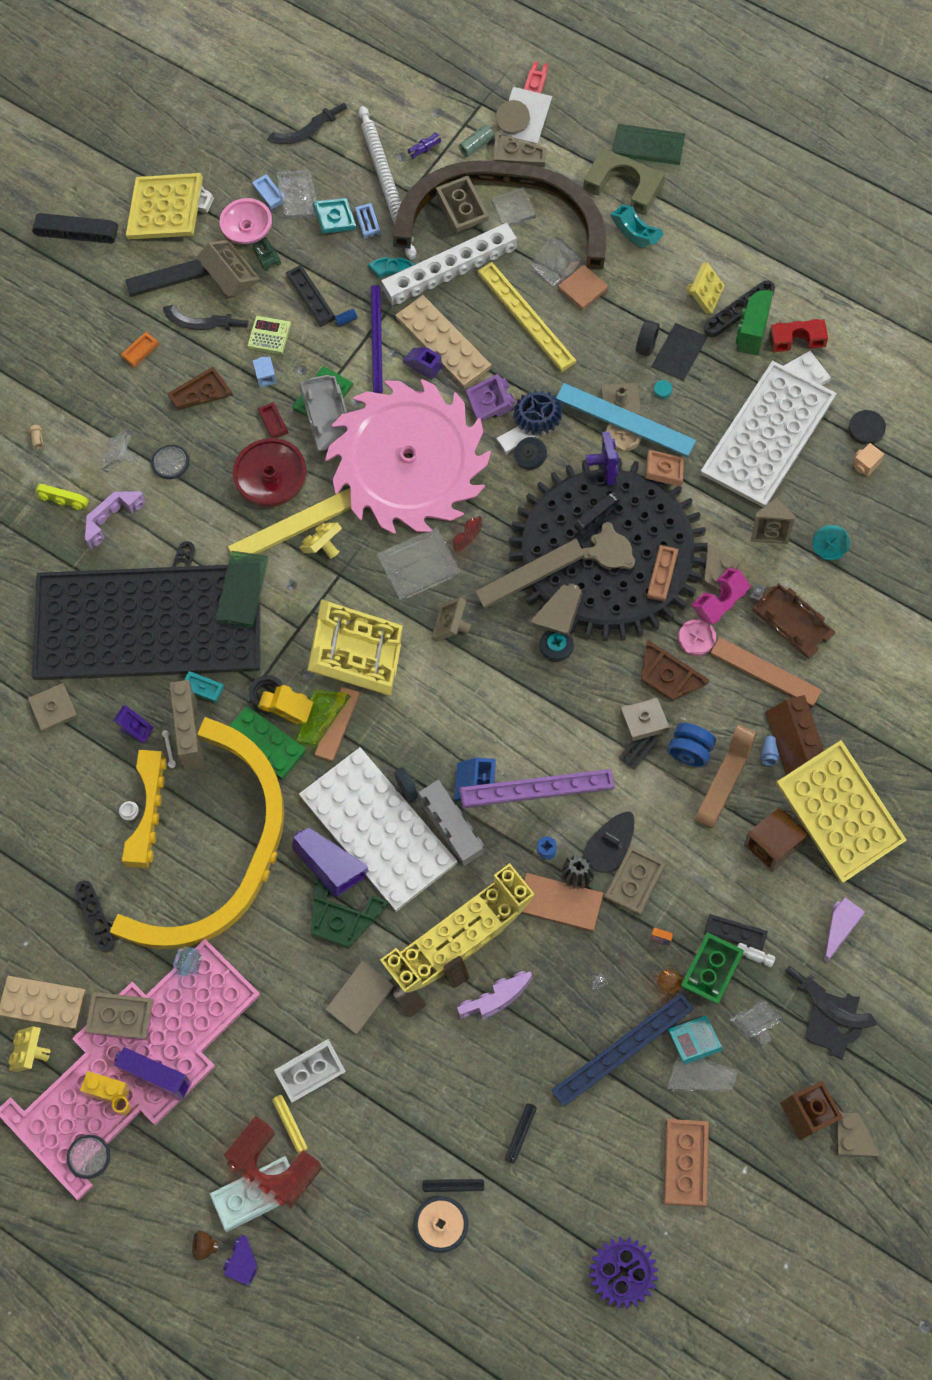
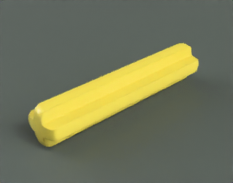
M279 1095L273 1098V1103L297 1153L306 1151V1143L283 1096Z

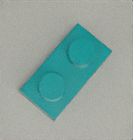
M190 671L185 680L190 681L195 696L217 703L224 689L222 683Z

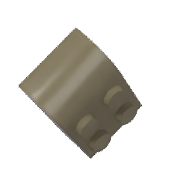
M469 176L436 188L437 201L454 233H459L489 221V215Z

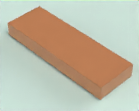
M660 545L647 598L666 602L678 549Z

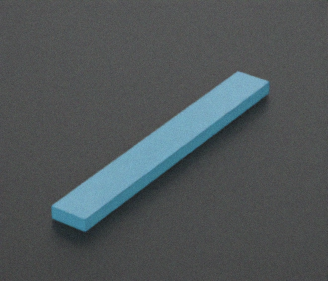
M566 383L563 384L556 397L560 403L687 458L696 443V440Z

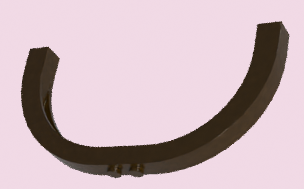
M482 160L451 164L435 170L418 181L406 194L397 212L393 247L411 249L416 219L425 205L437 196L436 188L469 176L472 183H492L534 188L557 197L576 213L587 236L586 267L604 268L606 229L597 205L579 185L569 178L538 166Z

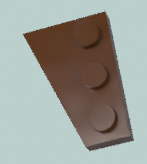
M214 367L209 368L167 393L177 410L233 396L232 391Z

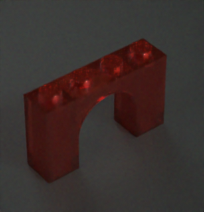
M255 1116L224 1154L227 1160L226 1165L235 1172L237 1169L242 1172V1177L249 1183L253 1181L257 1183L258 1189L264 1194H272L274 1201L280 1206L286 1205L291 1209L323 1168L318 1160L302 1150L284 1172L277 1175H267L260 1172L257 1167L258 1157L275 1133L271 1126Z

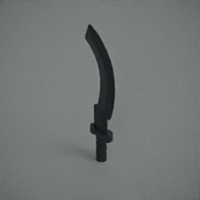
M342 103L331 110H328L326 107L322 109V113L313 117L312 121L302 129L288 134L273 132L268 137V140L280 144L301 141L318 131L325 121L330 120L332 122L336 120L334 115L347 109L345 103Z
M174 305L163 307L169 319L185 328L211 329L216 326H225V330H231L230 326L248 327L249 325L248 320L231 319V314H226V316L212 315L210 318H191L180 313Z
M790 965L785 970L788 975L802 984L797 989L799 991L805 989L812 994V1000L817 1007L835 1022L851 1028H868L877 1024L871 1013L852 1014L839 1008L826 995V989L813 981L814 976L811 974L806 979Z

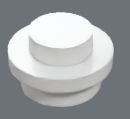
M127 801L120 806L119 814L124 820L131 821L138 816L139 808L136 803Z

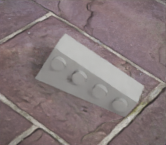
M439 779L419 791L421 806L463 867L483 855V842L478 836L475 837L472 832V826L468 821L464 820L459 807L453 803L451 796L444 789Z

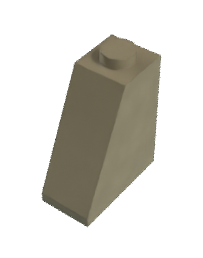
M574 584L562 585L533 617L532 625L569 637L583 594L582 590L579 589L580 587Z

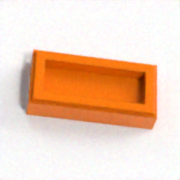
M145 332L121 354V357L135 368L159 346V342Z

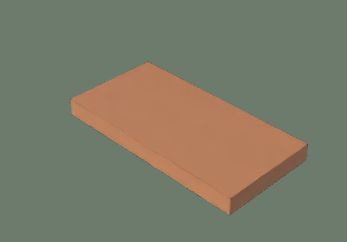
M526 873L524 881L535 895L521 912L522 914L594 932L604 893L587 888L581 889L579 886L574 889L573 885L567 886L566 883Z
M667 1119L664 1205L707 1207L709 1121Z

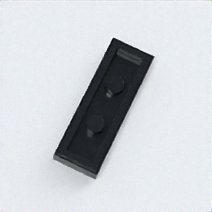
M709 914L704 931L705 935L708 932L722 940L735 944L742 943L747 945L748 948L752 947L763 951L768 933L766 930Z

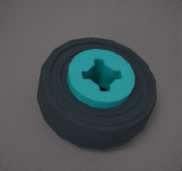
M546 631L542 635L540 650L548 660L554 662L563 661L573 652L574 642L571 635L568 637L552 631Z

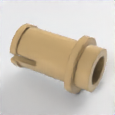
M32 425L28 430V434L31 435L33 449L44 447L41 434L43 430L39 425Z

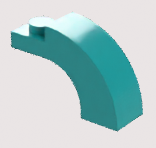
M622 204L610 214L619 230L631 242L641 248L656 244L664 235L662 229L645 224L638 217L633 206Z

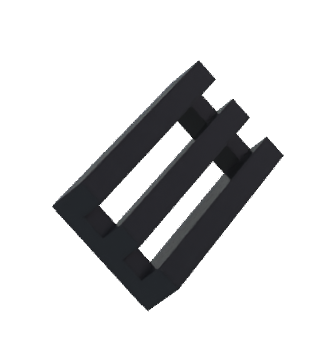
M653 736L644 738L630 757L626 759V756L641 739L632 741L620 755L619 759L635 770L658 743L659 739ZM650 740L651 743L649 744V746L644 750V752L633 764L631 761L645 746V744Z

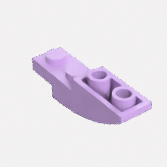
M521 971L516 973L514 978L508 980L506 978L499 979L495 982V985H492L494 994L485 993L480 995L479 999L475 1001H463L457 1007L460 1019L480 1012L483 1020L503 1010L527 988L532 980L531 972Z

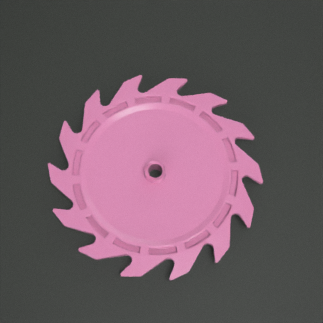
M421 379V384L424 392L421 394L401 381H385V384L393 391L391 395L374 392L359 394L353 397V400L365 404L366 407L341 414L332 424L333 428H347V431L329 446L325 459L329 461L336 456L342 458L333 478L335 494H338L344 485H349L351 488V510L358 519L362 520L363 509L368 507L372 510L380 527L393 534L396 533L392 523L395 519L400 520L416 532H432V529L424 522L425 518L452 521L464 516L463 512L453 509L452 504L476 498L485 487L484 484H470V480L487 467L491 451L480 456L475 454V450L483 435L481 418H478L472 427L466 426L465 403L455 392L453 403L447 405L436 386ZM410 453L413 455V457L407 459L404 457V455Z

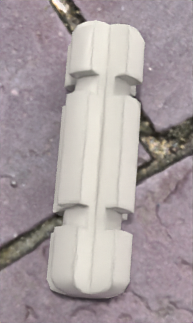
M742 943L738 944L737 947L744 950L743 955L746 958L758 963L763 962L768 967L773 966L775 956L765 955V952L752 947L747 948V945Z

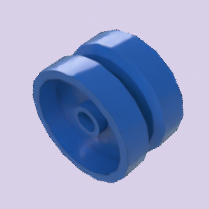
M689 723L677 724L673 734L674 739H671L667 748L668 754L675 760L688 766L706 767L710 759L709 752L713 751L716 744V737L697 725Z

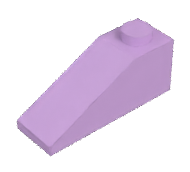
M846 897L842 902L837 901L831 909L833 914L830 919L824 955L826 963L865 913Z

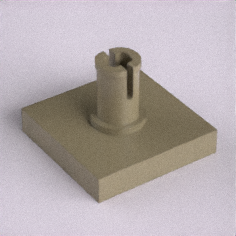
M638 383L601 385L603 400L641 416Z
M459 597L441 605L431 639L438 642L456 635L457 631L464 634L469 632L471 624L461 620L466 604L465 599Z

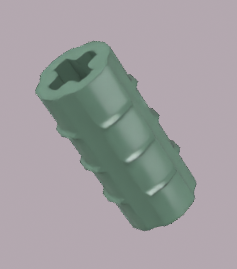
M484 125L471 134V136L459 144L461 153L465 157H469L482 148V146L488 144L494 138L492 129Z

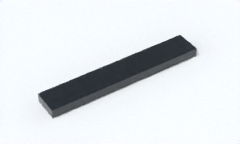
M196 259L125 279L129 295L133 297L210 275V273Z

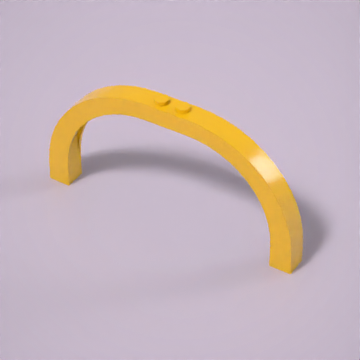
M206 717L197 733L199 739L238 756L258 777L266 800L264 831L240 887L231 899L212 915L184 926L158 927L117 914L110 933L117 938L136 945L154 949H179L200 944L204 939L208 941L220 935L236 923L249 909L257 897L263 882H267L270 876V865L275 863L278 856L276 851L284 826V801L278 779L270 762L256 744L244 734Z

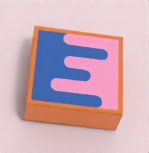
M654 928L651 940L670 946L673 934Z

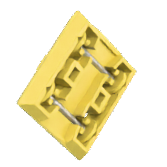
M322 599L307 671L391 696L404 625Z

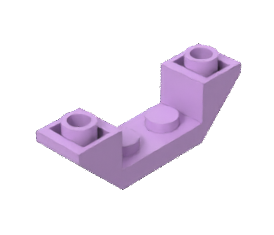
M140 491L113 492L87 515L85 541L90 549L100 545L105 538L98 526L102 525L112 513H116L122 505L132 514L143 507L146 501Z

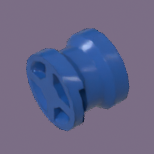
M551 837L541 838L537 844L539 857L544 860L554 858L557 852L556 841Z

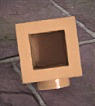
M869 443L863 450L860 449L855 454L853 466L857 472L868 477L882 463L884 453Z

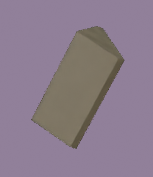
M775 498L756 513L751 542L788 544L795 515Z

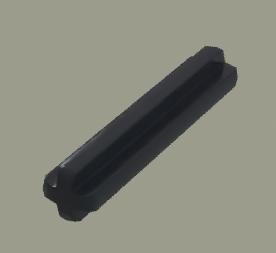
M527 1103L505 1156V1160L509 1163L514 1164L517 1160L537 1110L535 1105Z
M423 1180L422 1188L424 1192L484 1191V1180Z

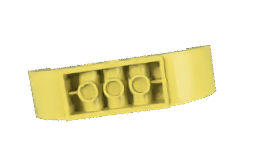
M509 863L494 875V883L404 950L399 952L395 948L380 959V961L404 992H412L423 988L444 976L443 967L445 964L457 956H461L464 961L503 932L527 907L535 894Z

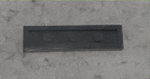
M302 265L286 272L287 278L319 326L322 327L334 321V313Z

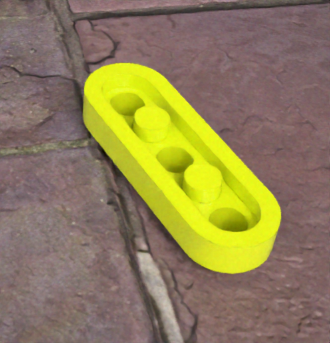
M38 484L35 490L37 497L43 501H54L58 505H68L76 510L86 509L89 500L80 494L44 484Z

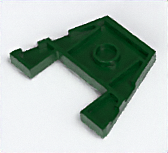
M316 876L311 936L349 950L387 908L388 901L371 895L364 913L328 901L327 898L330 891Z

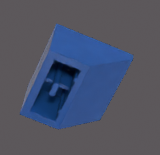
M473 758L457 763L454 801H461L460 787L495 783L496 759Z

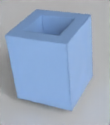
M270 356L253 360L259 388L277 384Z

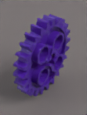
M619 1237L618 1243L611 1239V1246L603 1243L604 1251L596 1250L599 1257L592 1256V1260L596 1264L589 1266L590 1269L595 1270L594 1273L589 1274L590 1278H595L591 1286H598L595 1294L602 1292L601 1301L608 1298L609 1306L613 1302H617V1309H619L621 1303H624L625 1308L628 1309L629 1303L632 1302L634 1307H637V1300L639 1299L644 1303L643 1295L651 1297L648 1289L656 1288L651 1283L652 1281H658V1277L653 1275V1273L658 1272V1268L652 1267L656 1263V1259H649L652 1251L645 1253L646 1245H643L641 1248L638 1247L639 1240L631 1244L630 1237H628L626 1243H623L621 1237ZM623 1252L630 1253L632 1256L631 1262H622L620 1255ZM639 1261V1265L628 1271L627 1278L621 1276L611 1285L608 1284V1281L619 1275L620 1268L626 1270L634 1262ZM605 1265H612L615 1273L611 1276L605 1275L603 1267ZM634 1271H642L645 1278L642 1281H636L633 1278ZM624 1283L627 1286V1292L624 1294L618 1293L615 1289L616 1284Z

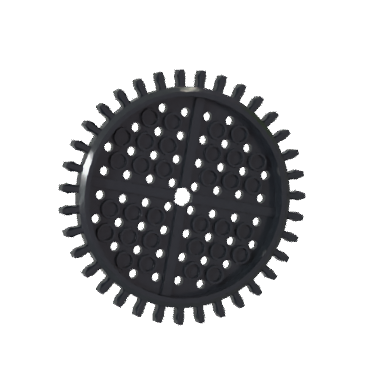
M619 458V463H616L618 476H615V484L607 485L603 465H598L599 469L590 471L586 465V460H583V472L579 474L574 473L570 464L566 465L568 478L561 480L555 472H552L551 480L555 485L551 489L541 481L537 483V489L543 494L540 499L530 493L526 495V501L534 506L532 511L523 507L518 508V515L527 518L526 524L512 522V530L523 532V537H509V545L522 546V551L509 553V561L523 560V566L574 539H577L582 549L594 547L595 545L591 542V537L602 532V525L605 522H610L615 532L624 536L630 542L632 556L635 559V565L632 569L612 568L617 570V572L613 573L611 570L600 566L594 560H584L581 558L520 590L521 592L532 587L535 593L527 598V603L530 606L539 599L546 604L562 585L574 584L584 586L583 589H580L583 594L572 625L571 635L575 632L578 624L587 626L585 629V639H590L593 628L603 629V641H608L609 629H619L621 641L625 640L627 634L625 628L631 626L635 627L637 635L641 637L643 636L641 623L649 621L656 631L659 629L660 624L655 616L662 613L671 622L674 619V614L668 607L672 603L682 610L686 608L687 603L678 597L681 592L691 597L696 595V589L686 584L688 579L702 582L703 574L691 571L692 566L706 567L707 563L705 558L694 557V552H704L708 548V543H694V537L704 536L706 532L705 527L692 529L690 524L700 520V512L686 515L684 510L692 506L693 500L689 498L679 503L675 499L681 494L682 487L677 486L669 493L665 489L667 483H656L653 480L646 479L645 476L636 474L638 472L637 461H634L629 472L621 470L622 461ZM586 487L587 490L583 491L581 488ZM609 493H614L620 498V503L605 516L606 519L600 520L586 533L580 534L574 528L576 522L596 506L591 505V502L598 504ZM570 495L571 498L567 499L565 496ZM637 500L638 503L634 504L632 501ZM661 506V507H663L664 509H663V510H659V509H657V508ZM621 508L622 511L618 512L616 509ZM558 518H563L564 520H563V521H558L557 519H558ZM671 521L673 522V524L668 525L667 522ZM547 526L548 528L544 530L541 527ZM655 529L657 532L652 533L650 530ZM571 532L573 535L568 536L567 533ZM681 536L682 539L678 540L676 537ZM638 537L641 540L635 541L634 538ZM551 541H556L557 543H556V544H551L550 542H551ZM661 544L678 549L666 602L647 598L646 593L649 590L653 568L655 567ZM539 549L540 552L536 553L534 550ZM648 552L650 555L645 556L644 553ZM590 562L591 565L586 566L585 563ZM523 566L513 568L512 572ZM570 570L575 571L574 574H569L568 572ZM641 575L643 579H637V576ZM599 577L601 580L596 581L594 578ZM558 579L559 581L555 583L552 580ZM626 584V587L622 588L620 585ZM609 592L610 595L605 596L604 593ZM630 599H635L636 602H635V603H631L629 600H630ZM591 600L594 603L588 604L587 601ZM618 607L620 610L614 611L613 608Z

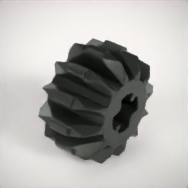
M573 855L571 859L566 858L561 867L562 881H566L567 886L573 885L574 889L577 886L583 889L585 885L589 886L594 879V864H591L589 859L584 860L582 856L576 858Z

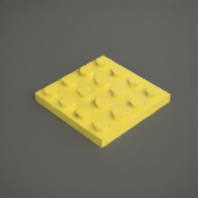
M202 174L136 177L126 237L128 239L193 236L203 180Z

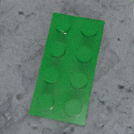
M248 706L244 708L229 726L244 734L256 744L270 762L276 776L281 780L288 775L307 752L305 747Z

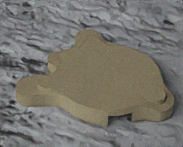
M605 522L602 525V532L591 537V542L595 545L594 547L582 549L585 557L582 559L594 560L605 569L612 570V568L619 567L620 569H632L635 565L630 542L624 536L616 533L610 522Z

